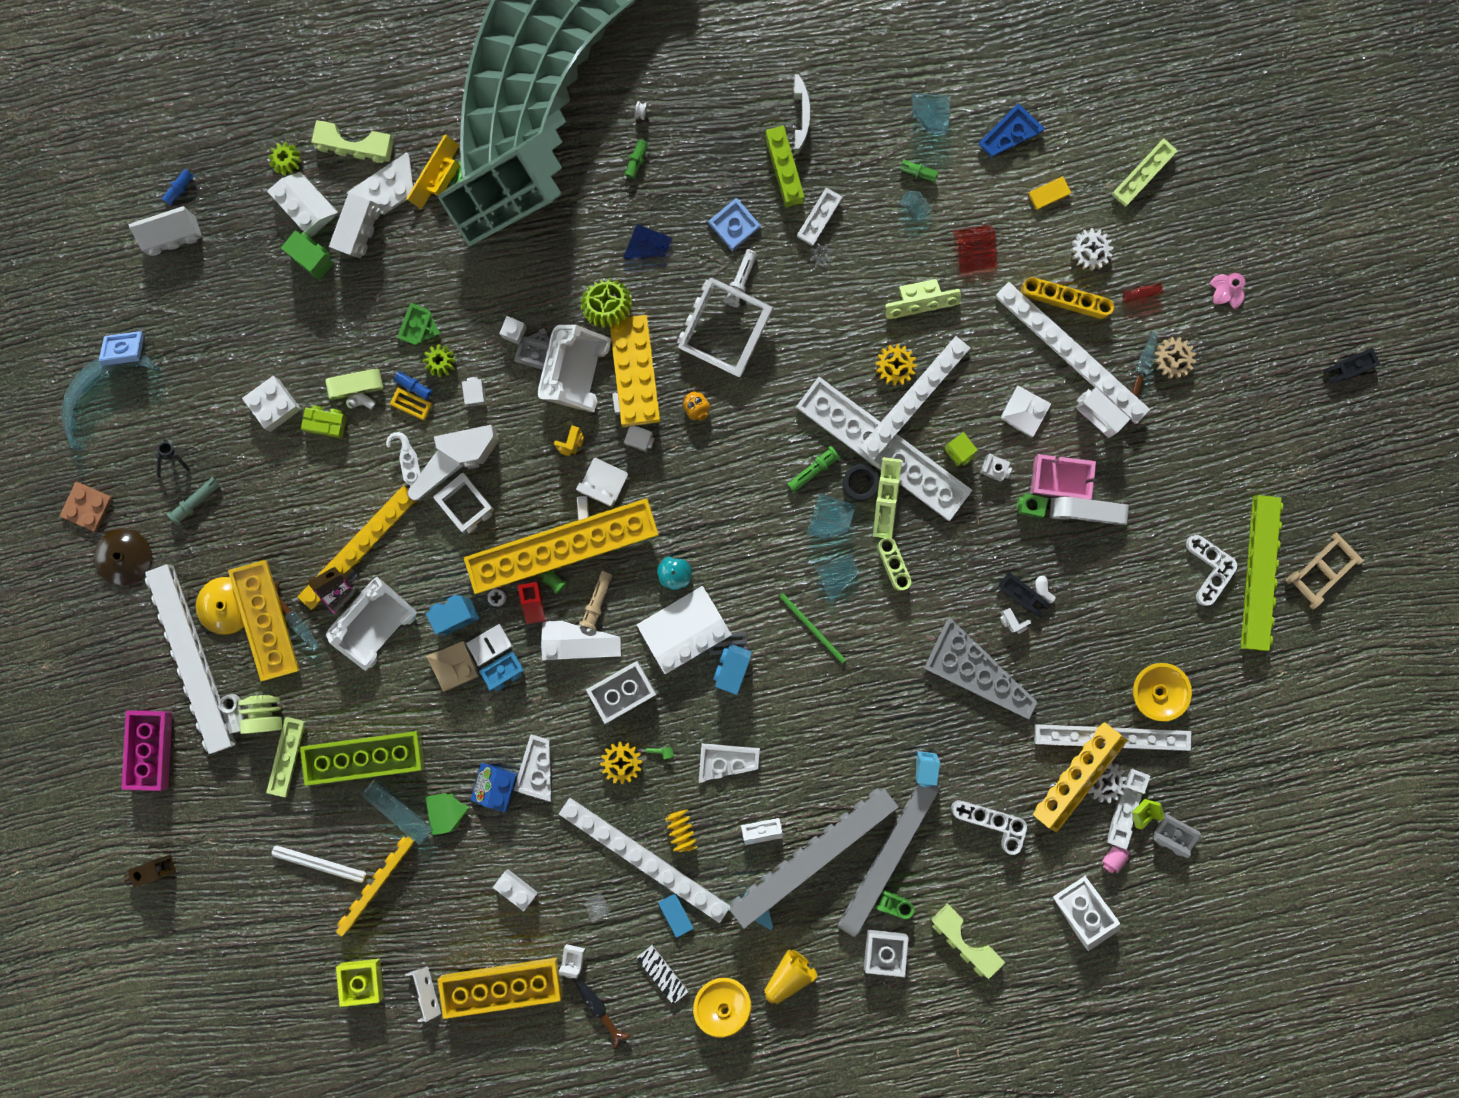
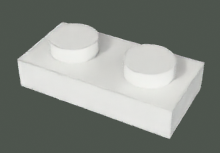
M779 818L741 825L745 845L783 838Z

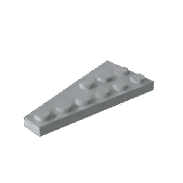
M950 617L947 618L924 669L1026 719H1030L1037 701Z

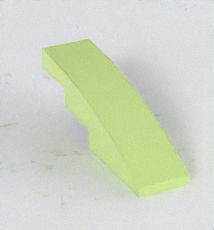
M885 457L882 459L873 537L892 538L902 467V460Z

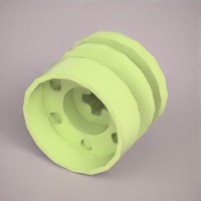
M261 695L238 700V705H248L247 710H239L241 714H248L247 719L239 721L240 734L282 730V717L272 716V712L281 710V707H272V702H281L280 697Z

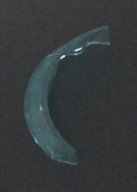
M141 354L139 361L101 366L99 358L87 364L81 372L77 373L65 393L61 414L64 434L71 448L79 451L82 449L73 437V432L77 427V422L72 415L75 404L112 368L126 365L145 366L160 372L161 369L148 356Z

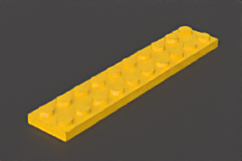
M646 498L463 558L474 594H479L659 536L649 501Z

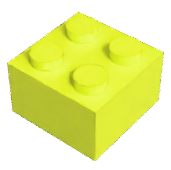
M380 959L345 962L336 967L340 1007L378 1003L384 998Z

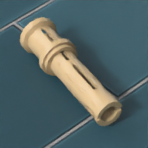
M601 571L589 605L585 607L586 612L583 620L579 623L580 625L593 630L596 629L597 618L602 613L600 608L613 575Z

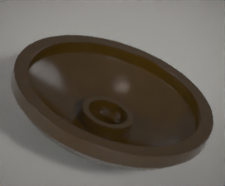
M121 528L108 532L99 540L94 551V564L98 574L105 581L114 585L127 586L140 581L146 575L145 572L149 571L152 563V550L149 542L143 535L131 529ZM120 553L121 557L117 560L116 554Z

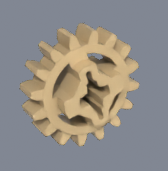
M1171 337L1169 341L1164 340L1162 345L1156 347L1158 352H1155L1153 355L1157 359L1153 363L1159 364L1156 370L1162 369V376L1167 373L1169 379L1174 375L1176 379H1179L1181 374L1186 376L1188 374L1187 371L1193 370L1190 364L1196 363V360L1192 359L1196 353H1191L1193 346L1188 347L1187 340L1182 343L1181 337L1177 338L1176 341ZM1173 346L1171 351H1165L1167 347ZM1179 365H1185L1182 369L1177 370Z

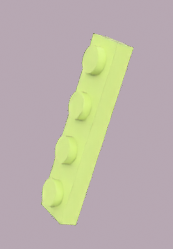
M1163 138L1111 195L1126 207L1172 158L1177 150Z
M285 717L266 793L281 797L288 796L306 721Z

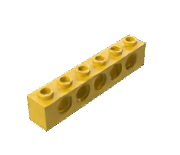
M1105 722L1095 730L1091 740L1084 744L1081 753L1072 760L1067 771L1060 775L1057 784L1050 788L1043 802L1036 806V811L1033 815L1049 829L1058 832L1128 742V739ZM1106 742L1105 747L1100 749L1101 744ZM1094 757L1093 762L1088 765L1089 759ZM1082 773L1081 778L1077 780V775ZM1070 788L1069 793L1065 795V790ZM1058 803L1057 809L1053 811V806Z

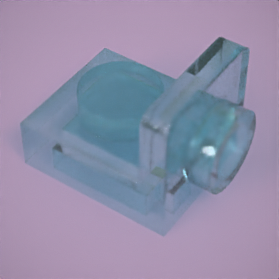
M908 191L899 202L900 206L905 207L917 222L932 210L918 191Z

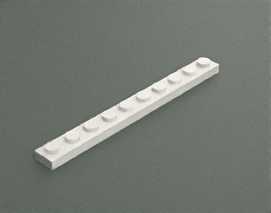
M1010 282L996 294L995 298L1091 385L1101 391L1133 423L1137 424L1150 410Z
M572 798L568 799L560 811V816L720 923L729 910V904Z

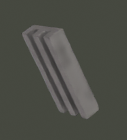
M746 632L731 633L732 635L728 637L742 636L743 640L719 642L713 646L743 644V648L748 650ZM713 647L709 648L710 655L723 653V650L713 651Z

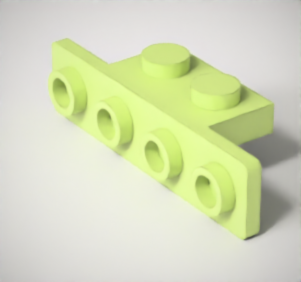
M937 279L900 286V294L903 301L886 304V318L893 319L959 305L961 303L960 289L941 292Z

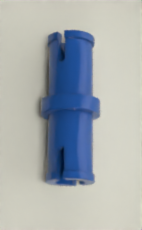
M184 168L176 181H172V186L161 199L172 206L178 196L185 192V187L195 176Z
M401 371L396 373L394 382L407 388L408 392L415 393L425 401L430 398L432 390L420 384L419 380L416 378L412 379Z

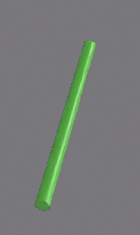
M782 593L779 596L782 601L841 663L845 662L846 659L788 597Z

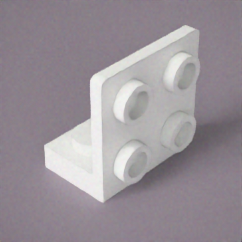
M594 458L582 483L578 484L576 490L613 508L628 477V473Z

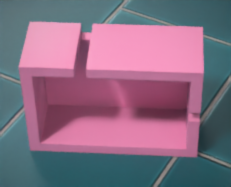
M1041 454L1034 457L1031 495L1052 498L1074 497L1092 500L1094 482L1086 484V481L1094 479L1096 461L1064 457L1055 459L1056 456Z

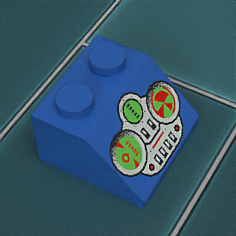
M481 763L470 800L488 808L502 812L508 811L519 773Z

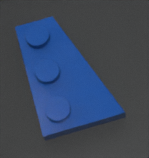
M1018 103L978 145L992 158L1044 132L1045 128Z

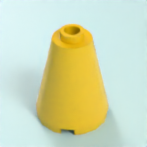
M789 949L764 990L765 998L772 1004H779L815 981L817 978L816 970L814 967L810 969L807 966L809 961L796 950L790 951Z

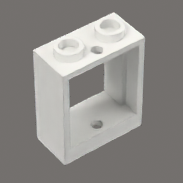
M1094 388L1092 391L1088 389L1077 399L1079 404L1075 408L1108 438L1118 433L1130 420L1126 414L1097 388Z
M461 473L433 496L464 534L466 532H473L478 527L477 523L481 520L486 521L493 515L491 513L494 510L493 507L464 473ZM464 485H467L485 508L463 525L446 505L445 501Z

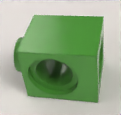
M1027 493L1023 494L1022 497L1018 498V514L1043 518L1048 498ZM1028 501L1035 503L1034 511L1028 509Z

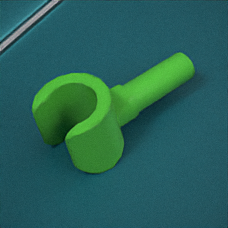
M671 747L662 749L646 748V753H662L663 759L674 757Z

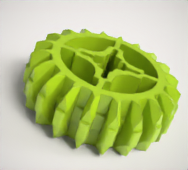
M610 278L607 282L601 279L600 283L597 284L594 281L593 287L588 286V291H583L584 297L581 298V309L584 317L588 318L590 324L594 322L596 327L601 324L603 328L609 324L612 328L613 323L619 325V320L625 321V315H630L629 309H632V297L623 283L619 284L617 280L612 282Z

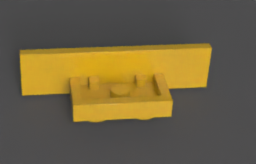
M447 135L443 136L406 198L421 210L431 194L438 196L447 189L449 182L456 175L457 169L460 166L458 162L452 160L460 145Z

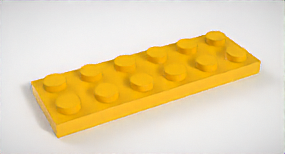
M647 315L626 317L625 321L619 320V325L613 323L612 328L610 327L622 427L658 423L660 422Z
M267 559L228 570L260 681L299 671Z

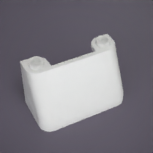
M557 325L551 334L538 388V397L549 402L587 412H594L597 406V398L595 394L590 393L596 364L598 357H603L610 351L612 339L578 325Z
M376 577L331 625L326 636L332 646L366 671L376 664V652L401 624H411L415 620L417 612L381 579Z

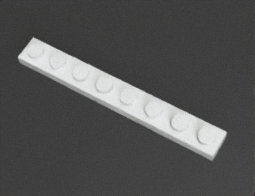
M955 336L858 449L873 461L968 352L970 347Z
M1035 724V744L1084 746L1094 736L1095 730L1098 727ZM1113 728L1128 739L1123 748L1191 751V731ZM1103 742L1100 747H1105L1106 742Z

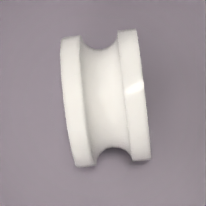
M638 101L634 117H641L644 120L648 104H641V101Z
M494 589L488 594V602L493 606H502L506 602V594L502 590ZM498 592L502 599L495 603V600H492V596H495Z

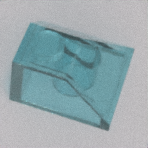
M912 93V114L928 132L935 135L947 134L950 118L949 96Z
M819 493L807 533L826 539L847 532L856 505Z

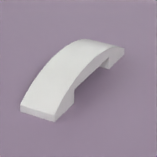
M798 74L794 77V99H802V130H795L794 154H799L805 143L810 121L808 93Z
M1134 769L1130 770L1124 783L1127 787L1122 788L1124 794H1120L1114 811L1107 843L1127 850L1134 822L1132 811L1139 805L1142 794H1145L1150 775Z

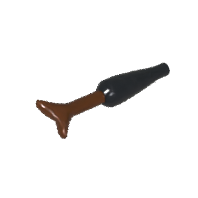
M579 976L578 978H572L590 1013L595 1018H600L610 1032L613 1040V1050H616L621 1040L630 1038L631 1034L618 1031L607 1016L606 1006Z

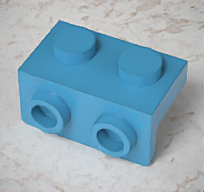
M511 651L479 672L488 685V690H495L497 692L505 687V682L510 679L514 682L522 677L521 673L525 670L515 653Z

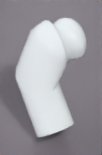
M363 393L349 396L346 405L352 409L364 405L372 410L376 405V401Z
M1039 576L1035 582V590L1040 595L1039 597L1048 604H1051L1055 600V596L1048 592L1047 578Z

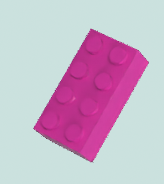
M126 711L122 771L123 790L161 791L168 789L173 711Z

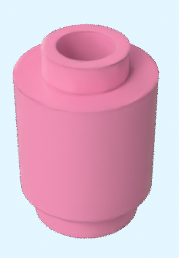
M1113 846L1102 860L1104 863L1103 867L1112 874L1114 871L1119 873L1129 859L1128 855L1130 852L1118 846Z

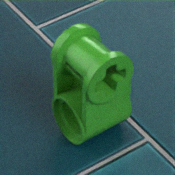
M882 890V896L879 904L875 907L876 909L903 919H909L913 916L914 906L911 901L887 890ZM903 904L910 906V911L907 914L900 912V907Z

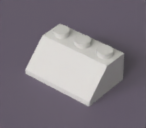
M301 172L281 178L267 191L310 238L339 214Z
M184 206L128 224L141 250L150 256L158 255L166 249H176L184 243H195L197 239L202 238L196 216Z

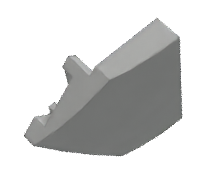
M545 328L540 329L538 333L529 337H522L523 341L519 344L514 362L543 370L550 342Z

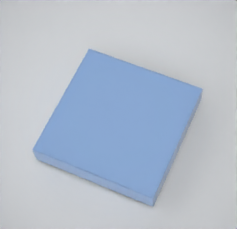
M737 198L708 221L711 228L731 251H734L761 228V225Z
M142 331L104 336L99 357L100 365L105 366L139 361L144 340Z

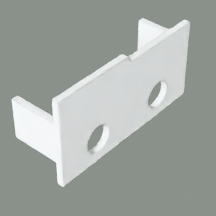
M428 967L405 974V977L413 975L419 995L418 1000L423 1018L419 1019L418 1022H427L440 1015L441 1011ZM432 1000H433L434 1003H435V1006H434V1007H432V1005H431V1001H432Z

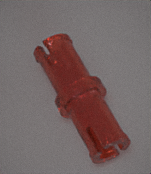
M1161 282L1148 286L1140 285L1139 288L1123 291V300L1125 303L1139 299L1143 301L1147 297L1163 294V287Z

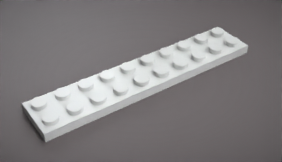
M820 377L817 378L796 406L799 411L880 471L883 457L902 460L899 485L947 521L951 520L972 492L969 487L897 434L873 461L869 459L858 448L881 422Z

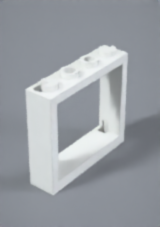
M710 278L702 286L701 290L704 292L701 298L698 297L693 307L696 309L693 315H689L685 325H687L685 333L681 332L677 341L679 343L678 348L735 376L741 377L774 307L714 278ZM715 286L763 309L736 367L688 345Z

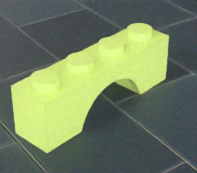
M316 120L312 143L318 151H335L336 154L341 156L350 154L362 160L371 158L372 161L377 163H383V161L390 162L394 144L390 134L374 131L362 141L348 142L341 138L339 129L335 124Z
M948 903L931 919L934 923L932 927L940 935L944 933L948 937L946 942L953 949L958 947L962 951L960 956L967 963L971 961L976 966L974 970L981 977L985 975L989 979L1005 963L989 945L982 948H973L964 943L961 937L963 919Z

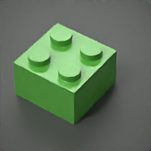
M295 230L281 247L287 255L319 280L334 264L327 250L321 245L316 244L304 232L300 234Z

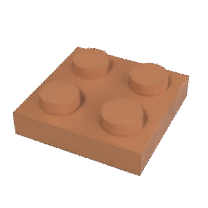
M76 481L60 517L97 532L113 497Z

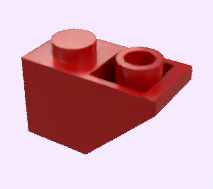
M534 582L518 585L526 623L546 621L540 583Z

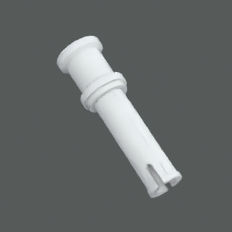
M746 250L736 278L729 286L745 293V283L758 255L756 252ZM729 292L723 300L726 304L733 307H739L740 298Z

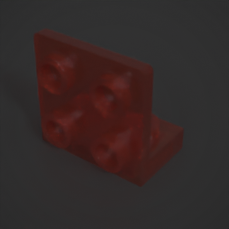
M990 224L953 230L954 239L958 244L959 270L961 273L997 267L995 230Z

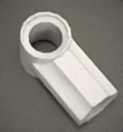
M235 694L224 696L219 702L229 734L240 731L239 721L244 719L243 714L239 713V710L242 709L241 705H238V700L241 699ZM228 698L234 702L232 709L226 704Z

